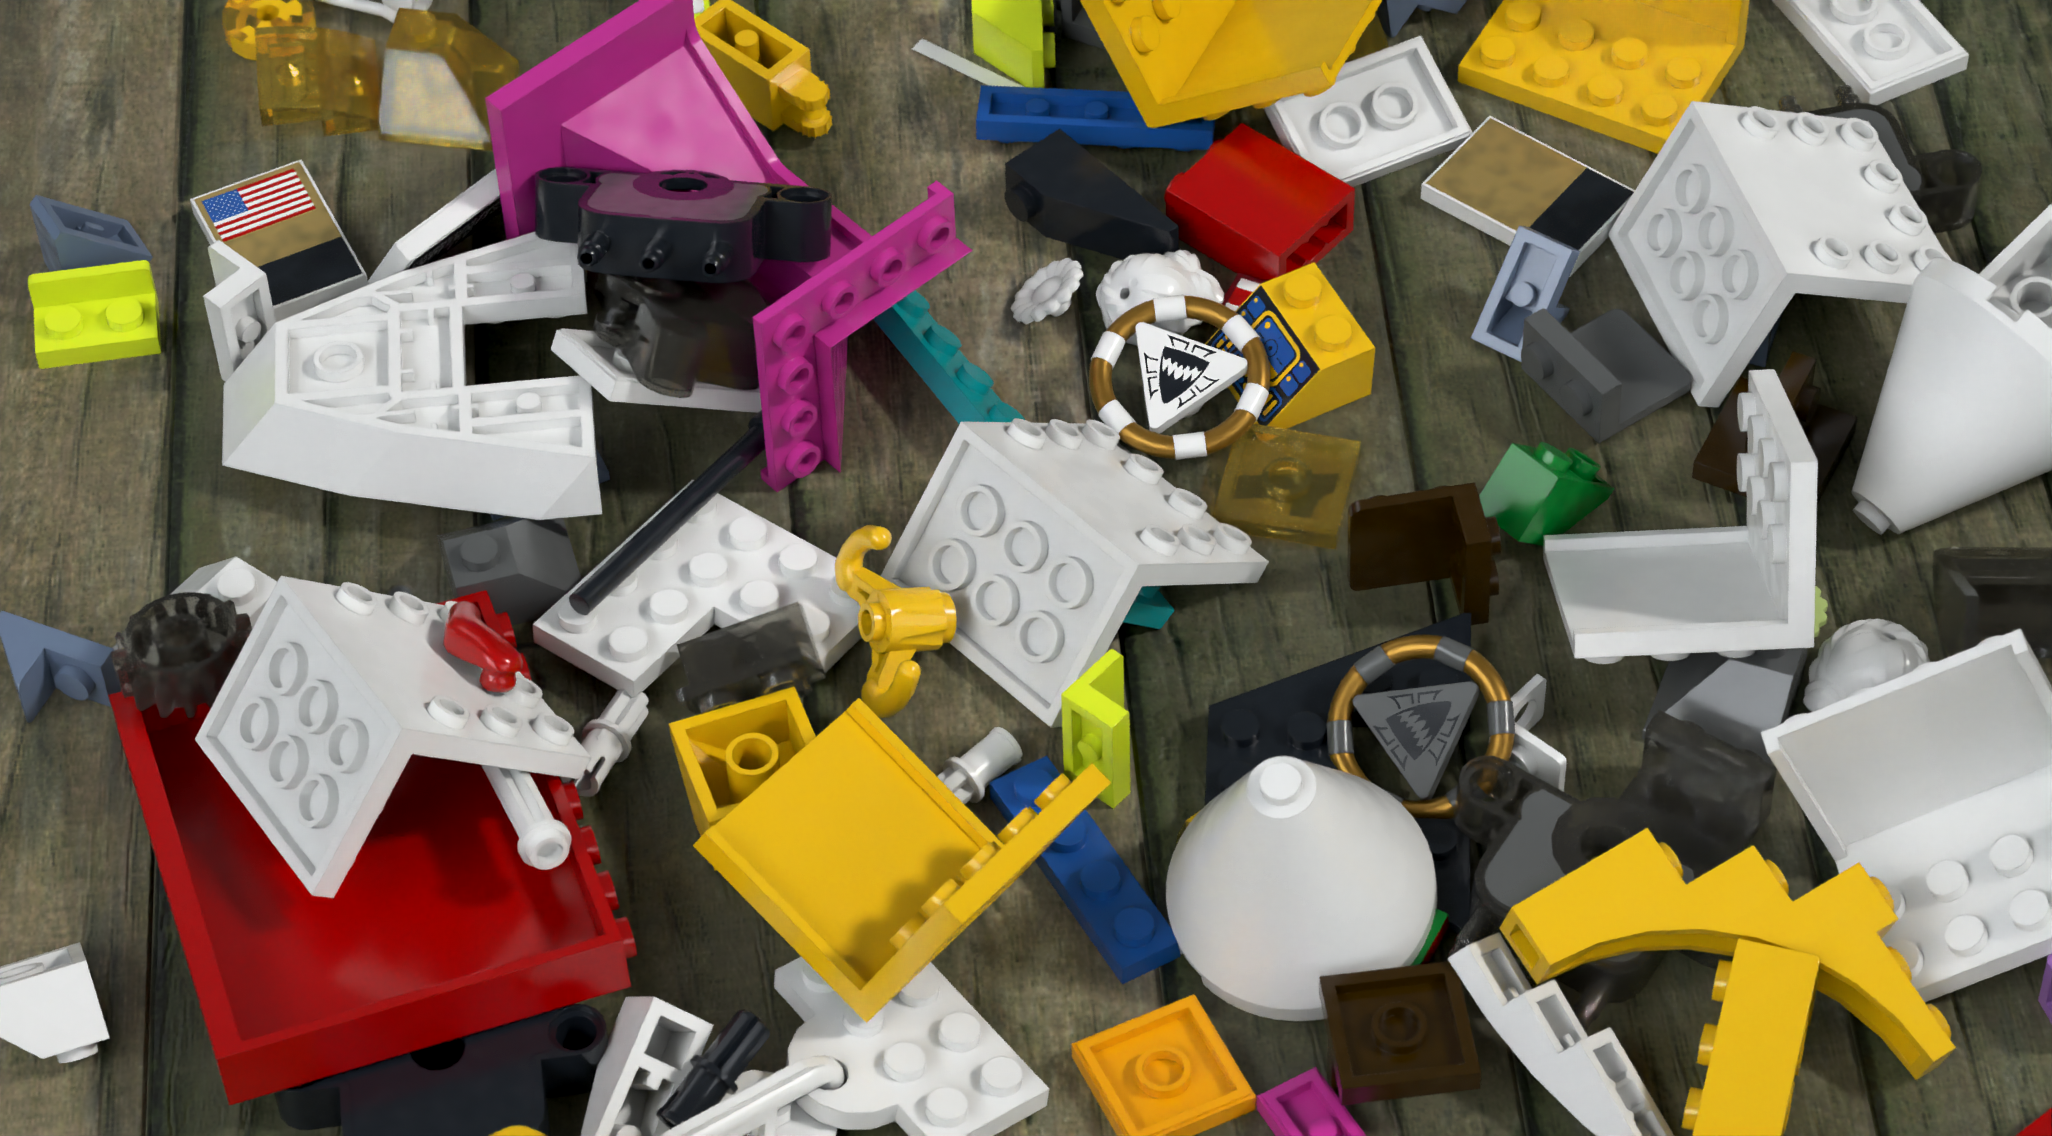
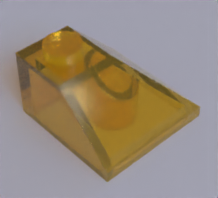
M398 8L384 53L378 126L379 140L493 151L485 98L517 78L520 70L519 60L456 13Z

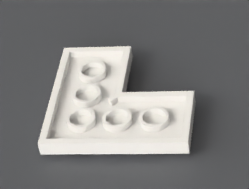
M691 480L533 623V640L536 644L615 689H625L631 698H634L639 692H643L714 624L815 681L824 675L862 638L858 627L860 605L838 587L835 578L836 557L718 493L588 615L577 613L570 605V595L694 480Z

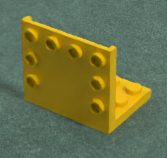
M1383 0L1080 1L1147 127L1158 128L1203 117L1204 120H1214L1224 116L1230 110L1251 105L1256 109H1261L1276 103L1281 98L1302 93L1306 97H1312L1327 91L1335 84L1338 73L1348 57L1355 51L1358 40L1367 25L1374 19L1375 12Z
M1503 0L1458 65V82L1658 154L1691 101L1709 103L1743 50L1750 0Z
M858 698L844 713L717 824L712 825L704 832L693 846L867 1023L1006 891L1100 795L1111 781L1093 763L1072 782L1062 773L1033 801L1042 810L1037 814L1031 807L1028 809L1025 807L996 837L895 733Z

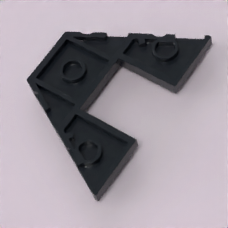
M1471 613L1454 616L1397 638L1411 635L1446 636L1471 647ZM1379 644L1209 705L1204 807L1257 765L1273 757L1289 756L1338 770L1330 756H1328L1326 723L1330 704L1336 689L1356 661ZM1412 659L1395 664L1394 667L1378 679L1368 684L1361 695L1469 682L1471 678L1466 673L1434 659ZM1355 708L1351 720L1352 727H1369ZM1471 714L1463 729L1465 731H1470ZM1414 818L1428 842L1433 857L1437 883L1436 909L1449 914L1448 930L1456 933L1455 941L1461 944H1469L1470 820Z

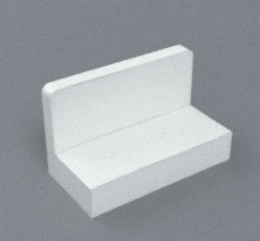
M217 240L208 247L216 287L203 297L221 378L226 382L276 323L266 273L226 244Z

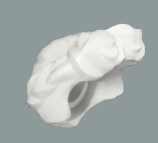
M1187 250L1167 251L1163 255L1158 253L1129 255L1123 261H1115L1109 272L1104 275L1096 291L1097 302L1101 308L1106 329L1126 311L1141 303L1153 300V298L1184 295L1206 298L1220 304L1223 303L1224 292L1217 279L1201 270L1200 261L1197 256ZM1187 318L1155 322L1150 325L1182 336L1190 327L1200 325L1203 321ZM1136 333L1126 343L1137 345Z
M1866 619L1844 625L1822 643L1819 648L1818 657L1810 665L1809 684L1805 688L1803 703L1807 709L1813 712L1843 700L1859 689L1873 688L1908 674L1916 667L1930 662L1927 646L1909 630L1889 620Z

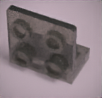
M798 601L677 644L689 685L677 689L676 694L679 703L695 715L795 686L798 696L801 698L813 691L811 683L826 678L803 605Z

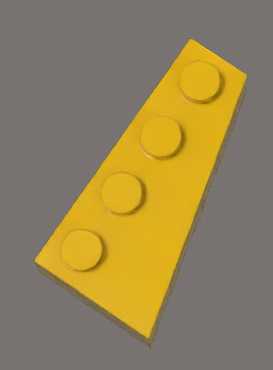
M1738 938L1733 961L1719 960L1711 1000L1723 1002L1718 1025L1705 1023L1697 1064L1708 1066L1703 1089L1690 1087L1682 1121V1128L1694 1130L1692 1136H1784L1794 1092V1076L1799 1074L1807 1029L1810 1026L1814 1010L1821 956Z

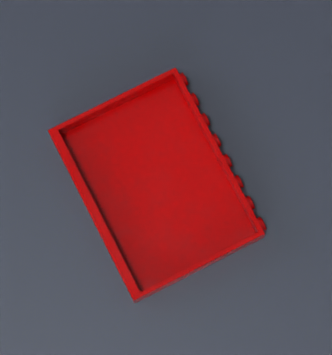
M487 590L447 600L455 602L466 601L475 604L480 610L482 622L499 633L513 647L517 648L508 613L506 611L498 614L495 613ZM443 601L436 604L445 605L447 601ZM520 653L523 661V668L520 673L532 681L523 653ZM237 659L108 695L229 1106L631 987L626 959L637 956L634 937L627 917L614 919L612 911L619 909L614 884L608 870L599 873L595 870L594 866L601 864L600 853L591 826L579 828L577 821L584 819L579 795L573 781L561 783L560 776L529 772L554 820L564 823L571 834V845L565 861L555 868L541 870L526 864L521 859L517 850L519 836L481 764L412 754L335 897L312 896L195 740Z

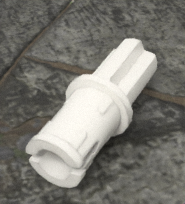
M619 689L600 717L591 720L583 728V741L581 745L592 758L581 778L574 781L579 796H594L599 791L603 780L614 764L622 762L630 754L632 748L630 740L648 715L646 705L649 699L642 691L634 698H631L625 689ZM561 777L563 783L569 782L572 779Z
M1001 727L993 728L989 735L960 758L950 757L944 762L943 772L937 777L964 805L968 801L978 803L985 796L984 788L990 784L989 782L997 779L1011 766L1018 764L1022 760L1023 753L1020 745L1005 729Z

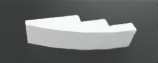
M1500 933L1467 945L1447 958L1486 1019L1529 1072L1596 1136H1674L1611 1027L1588 1037L1555 979L1532 989Z

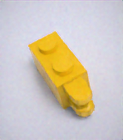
M718 0L695 18V25L702 41L753 119L772 131H775L784 123L796 132H802L803 136L807 135L808 138H816L828 134L832 125V115L830 110L828 111L826 108V104L830 99V89L828 84L820 81L819 77L812 73L809 48L732 0Z

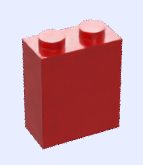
M1241 123L1224 139H1218L1213 142L1205 156L1188 171L1177 174L1169 183L1164 196L1166 216L1179 226V239L1237 274L1239 272L1264 281H1269L1314 262L1317 264L1354 229V187L1244 123Z

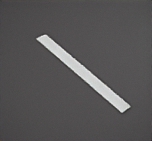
M921 39L912 48L986 85L1024 87L927 40Z

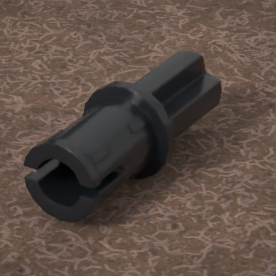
M745 1009L737 1011L702 1057L694 1055L691 1058L692 1070L665 1105L656 1112L657 1117L667 1127L672 1129L715 1106L726 1093L734 1095L738 1090L735 1081L769 1038L770 1031L764 1021Z

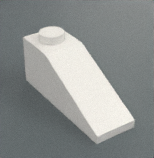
M626 997L608 1037L606 1050L597 1066L580 1136H660L670 1130L657 1117L656 1112L665 1105L692 1070L693 1066L690 1060L694 1055L701 1056L714 1025L656 997Z

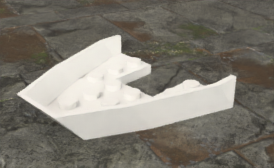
M535 232L396 273L276 322L224 384L222 466L348 496L544 520L602 514L597 470L592 385L579 375L466 386L464 325L479 323L497 324L513 320L546 317L561 318L568 315L587 314V270L578 265V244L548 241L536 236Z

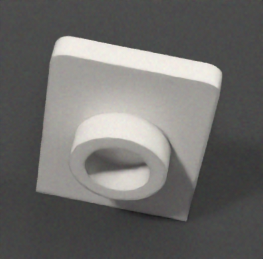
M1536 674L1511 697L1514 719L1521 708L1527 702L1529 703L1521 718L1515 723L1516 735L1514 736L1513 749L1505 772L1518 782L1528 783L1538 791L1544 789L1560 798L1564 793L1567 760L1561 753L1529 732L1544 714L1547 680L1541 675Z

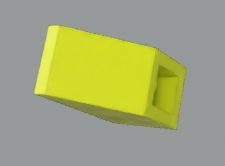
M972 0L974 53L1024 87L1045 88L1044 68H1056L1055 33H1043V27H1054L1053 0Z

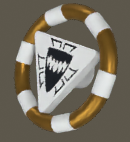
M1176 295L1153 298V300L1141 303L1118 317L1103 332L1091 357L1089 387L1098 416L1106 425L1120 435V440L1125 444L1155 457L1180 460L1204 457L1224 449L1237 441L1257 421L1269 395L1270 364L1264 345L1260 340L1261 338L1241 315L1225 305L1206 298ZM1187 318L1207 322L1221 329L1243 354L1244 358L1150 324ZM1135 333L1149 430L1138 425L1118 400H1116L1112 386V370L1126 341ZM1245 374L1248 375L1247 385L1235 411L1224 422L1205 432L1173 436L1160 434L1182 418L1191 417L1196 414L1205 402Z

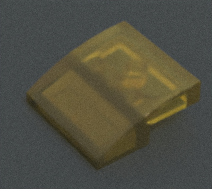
M272 26L255 28L258 101L262 127L321 120L324 136L383 130L377 47L374 39L350 32L320 27Z

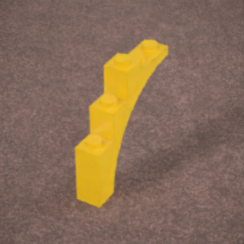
M1646 828L1511 907L1500 926V930L1537 985L1584 963L1635 951L1694 950L1734 957L1738 938L1818 955L1821 958L1816 990L1839 1002L1882 1038L1915 1080L1939 1067L1956 1049L1950 1040L1951 1030L1943 1014L1934 1005L1924 1002L1911 983V971L1903 956L1891 946L1886 947L1882 941V938L1898 920L1894 913V902L1886 886L1874 876L1869 877L1860 862L1792 902L1788 896L1789 887L1783 873L1773 861L1769 859L1764 860L1754 845L1686 884L1682 879L1683 869L1674 851L1666 843H1658L1650 830Z

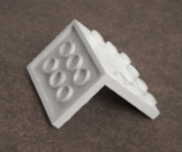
M1691 101L1608 233L1672 357L1691 374L1690 391L1697 405L1719 408L1795 293L1908 303L1915 278L1934 258L1951 260L1940 245L1928 224L1926 215L1919 209L1903 181L1902 174L1894 166L1878 138L1877 131L1870 125L1869 121L1858 118L1845 119L1819 116L1808 112L1793 113L1767 110L1757 106L1749 108Z
M1775 369L1749 370L1748 393H1739L1738 395L1739 429L1741 432L1747 431L1748 453H1738L1737 456L1738 488L1740 492H1747L1746 526L1543 535L1544 563L1575 659L1585 658L1587 661L1596 664H1611L1621 661L1624 656L1651 655L1658 660L1677 661L1687 658L1690 653L1717 652L1722 656L1730 658H1743L1753 655L1756 650L1814 647L1818 460Z
M1019 418L1013 419L1012 422H960L881 577L901 588L930 587L931 590L948 593L954 602L956 610V631L949 643L1051 728L1062 727L1061 694L1107 652L1142 586L1257 583L1269 563L1268 560L1250 547L1252 540L1246 533L1232 525L1220 523L1206 512L1208 506L1204 500L1192 492L1175 488L1162 477L1164 471L1157 463L1145 456L1132 454L1118 443L1120 435L1102 422L1087 420L1086 423H1067L1062 420L1051 419L1049 423H1031Z
M280 576L195 738L196 742L312 896L335 897L412 754L574 779L581 778L592 758L573 736V727L551 710L541 698L543 695L542 690L535 683L525 678L520 671L515 674L516 686L511 691L492 692L483 688L480 683V674L483 668L461 660L447 652L443 645L444 631L449 610L457 603L455 601H447L445 605L424 602L405 592H395L393 596L370 592L366 588L350 582H345L341 586Z
M2021 628L2003 636L1989 637L1973 648L1938 662L1924 663L1908 674L1873 688L1859 689L1843 700L1810 713L1794 715L1784 721L1783 724L1761 732L1768 756L1835 860L1839 874L1860 862L1869 877L1874 876L1878 878L1888 889L1894 902V913L1898 920L1882 938V941L1886 947L1891 946L1903 956L1911 971V983L1924 1002L2052 954V686Z

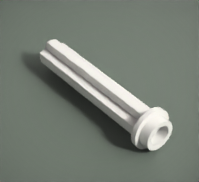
M481 765L519 836L517 850L521 859L526 864L541 870L552 869L563 863L569 854L571 834L564 823L554 820L528 771Z

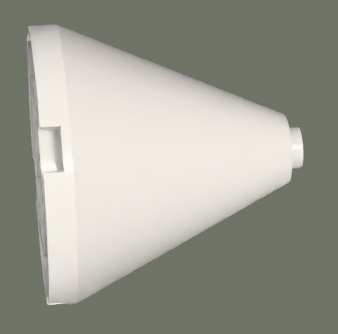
M1945 258L1932 259L1913 282L1852 489V495L1858 501V504L1853 509L1854 513L1869 528L1880 535L1887 528L1897 534H1901L2052 470V329L2028 309L2020 316L2014 310L1992 297L1999 290L1998 286L1969 268Z
M1278 756L1263 761L1212 799L1189 823L1180 837L1171 858L1166 881V903L1170 925L1178 942L1180 953L1184 954L1191 966L1202 977L1203 985L1227 1003L1257 1016L1285 1021H1313L1324 1019L1319 997L1320 976L1404 967L1412 964L1422 949L1432 926L1435 908L1437 907V883L1433 857L1421 828L1406 808L1388 792L1361 777L1289 756Z

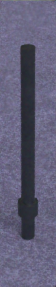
M762 410L749 421V430L570 595V605L577 613L588 615L765 450Z

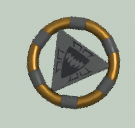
M1411 635L1388 641L1382 645L1379 644L1356 661L1336 689L1330 704L1326 731L1328 756H1330L1334 765L1340 771L1371 782L1362 772L1354 757L1351 720L1353 711L1356 708L1413 791L1422 799L1419 801L1406 800L1399 795L1385 790L1399 801L1413 818L1451 819L1462 815L1487 797L1507 767L1513 749L1514 736L1516 735L1513 702L1497 670L1474 648L1446 636ZM1412 659H1434L1466 673L1474 681L1361 695L1368 684L1378 679L1394 667L1395 664ZM1480 692H1482L1487 702L1490 737L1486 754L1473 775L1466 778L1444 796L1432 799Z

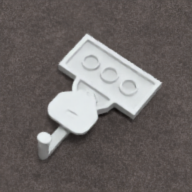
M799 957L776 969L774 988L805 1021L796 1030L788 1047L786 1067L776 1073L759 1070H749L741 1073L735 1081L738 1090L734 1095L726 1093L715 1106L664 1132L660 1136H836L837 1128L843 1130H872L895 1121L908 1136H994L1046 1107L1049 1088L931 962L866 1023L802 957Z

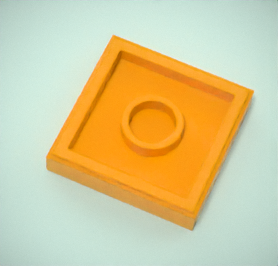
M1195 994L1071 1044L1072 1059L1117 1136H1194L1256 1110V1095Z

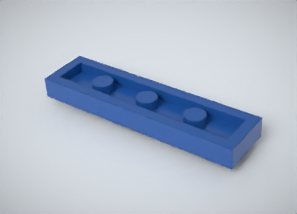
M981 85L976 117V140H996L1002 143L1039 142L1058 129H1061L1075 142L1084 145H1106L1124 149L1151 147L1173 148L1178 151L1208 150L1214 142L1216 119L1204 120L1203 117L1158 128L1147 127L1129 92Z
M1048 756L1042 757L989 782L990 798L1008 824L1025 807L1027 809L1031 807L1038 814L1042 810L1033 801L1060 773ZM1085 809L1035 862L1123 985L1181 957V953L1172 928Z

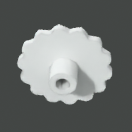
M1067 257L1061 261H1053L1048 266L1038 269L1034 276L1025 281L1022 289L1015 295V301L1011 306L1015 320L1029 324L1032 321L1039 322L1047 315L1056 317L1063 314L1071 305L1070 298L1072 293L1080 286L1079 280L1083 276V271L1077 260L1072 261Z

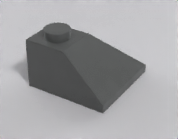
M513 517L437 535L453 597L458 598L487 590L495 613L498 614L506 611L512 625L538 620L582 580L563 518L535 520Z
M1808 648L1756 650L1753 655L1743 658L1725 657L1717 652L1690 653L1685 659L1669 661L1643 728L1642 739L1769 774L1773 762L1767 754L1761 732L1783 724L1789 718L1804 677Z

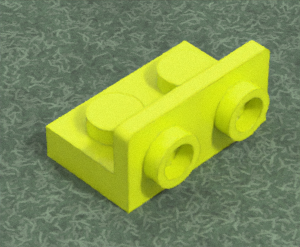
M147 260L59 270L28 276V289L34 308L35 354L39 369L161 354L159 303L150 263Z

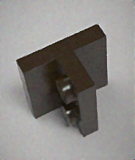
M1793 351L1779 376V380L1818 460V505L1855 434L1857 417L1818 404L1821 388L1813 385L1817 359ZM1740 377L1694 460L1692 478L1747 497V492L1739 491L1737 482L1738 453H1748L1747 431L1741 432L1739 429L1737 402L1739 393H1748L1749 380Z
M1449 961L1319 977V997L1328 1036L1327 1082L1341 1100V1105L1480 1089L1481 1069L1459 976Z

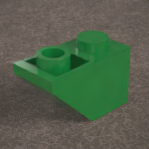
M1540 442L1537 448L1512 443L1479 497L1485 517L1495 516L1498 526L1518 542L1543 546V535L1564 534L1605 502L1615 488L1597 475L1601 467L1596 461L1574 448L1569 447L1566 453H1563L1545 442Z

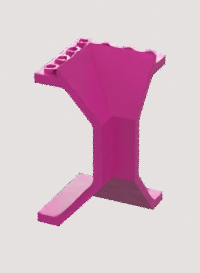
M639 0L485 98L507 240L535 232V176L539 170L551 167H575L636 173H652L665 170H697L715 173L735 181L808 186L778 159L705 46L695 25L693 0ZM938 181L927 187V200L873 236L832 205L830 256L827 259L815 262L764 259L755 275L743 280L771 304L753 317V328L767 466L760 470L761 479L776 492H779L797 478L809 475L823 460L841 473L848 336L973 251L956 238L954 193ZM676 189V190H669V191H674V192H695L696 190Z

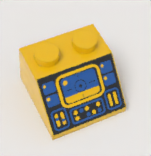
M1315 262L1261 283L1235 311L1260 336L1270 364L1269 395L1257 421L1253 424L1262 438L1276 434L1371 394L1375 346ZM1218 329L1205 343L1208 346L1244 358L1243 354L1221 329ZM1247 374L1228 386L1237 402H1239L1247 385Z

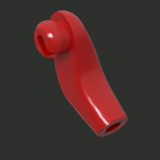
M466 601L454 604L450 608L446 619L443 639L445 649L451 655L483 668L480 674V683L486 690L492 692L511 691L516 686V672L521 671L523 668L520 653L499 633L482 622L480 610L475 604Z

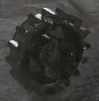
M176 593L161 597L145 605L136 614L129 617V623L125 631L117 632L115 635L118 650L111 652V658L123 696L125 698L134 696L137 709L140 711H144L156 703L159 715L162 718H167L175 707H183L187 718L195 716L197 705L206 703L211 708L252 631L248 614L237 615L233 601L227 600L223 602L208 593Z

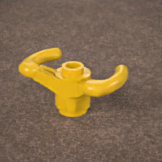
M866 525L854 531L842 545L835 560V578L838 587L859 603V632L862 639L869 642L872 648V665L868 671L866 682L861 689V699L879 718H890L905 708L916 690L921 675V668L918 663L911 660L914 653L938 650L942 647L943 643H949L953 639L956 631V610L951 596L946 592L931 590L930 587L901 588L863 567L864 556L869 550L886 549L892 540L890 531L885 527Z

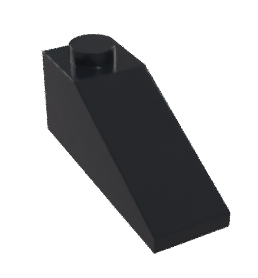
M1061 129L1053 132L1005 163L1006 191L1004 197L1007 207L1018 220L1022 222L1027 221L1045 237L1122 260L1129 255L1144 253L1163 255L1167 251L1175 252L1179 250V226Z

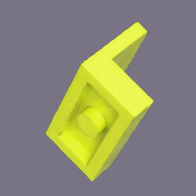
M1110 649L1061 694L1064 775L1073 781L1093 763L1111 781L1097 798L1114 809L1131 793L1129 711L1124 709V656L1114 649Z

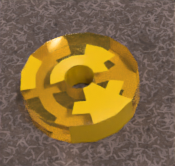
M228 0L222 10V24L227 43L233 52L249 60L259 62L279 61L296 55L310 44L316 33V17L311 0Z

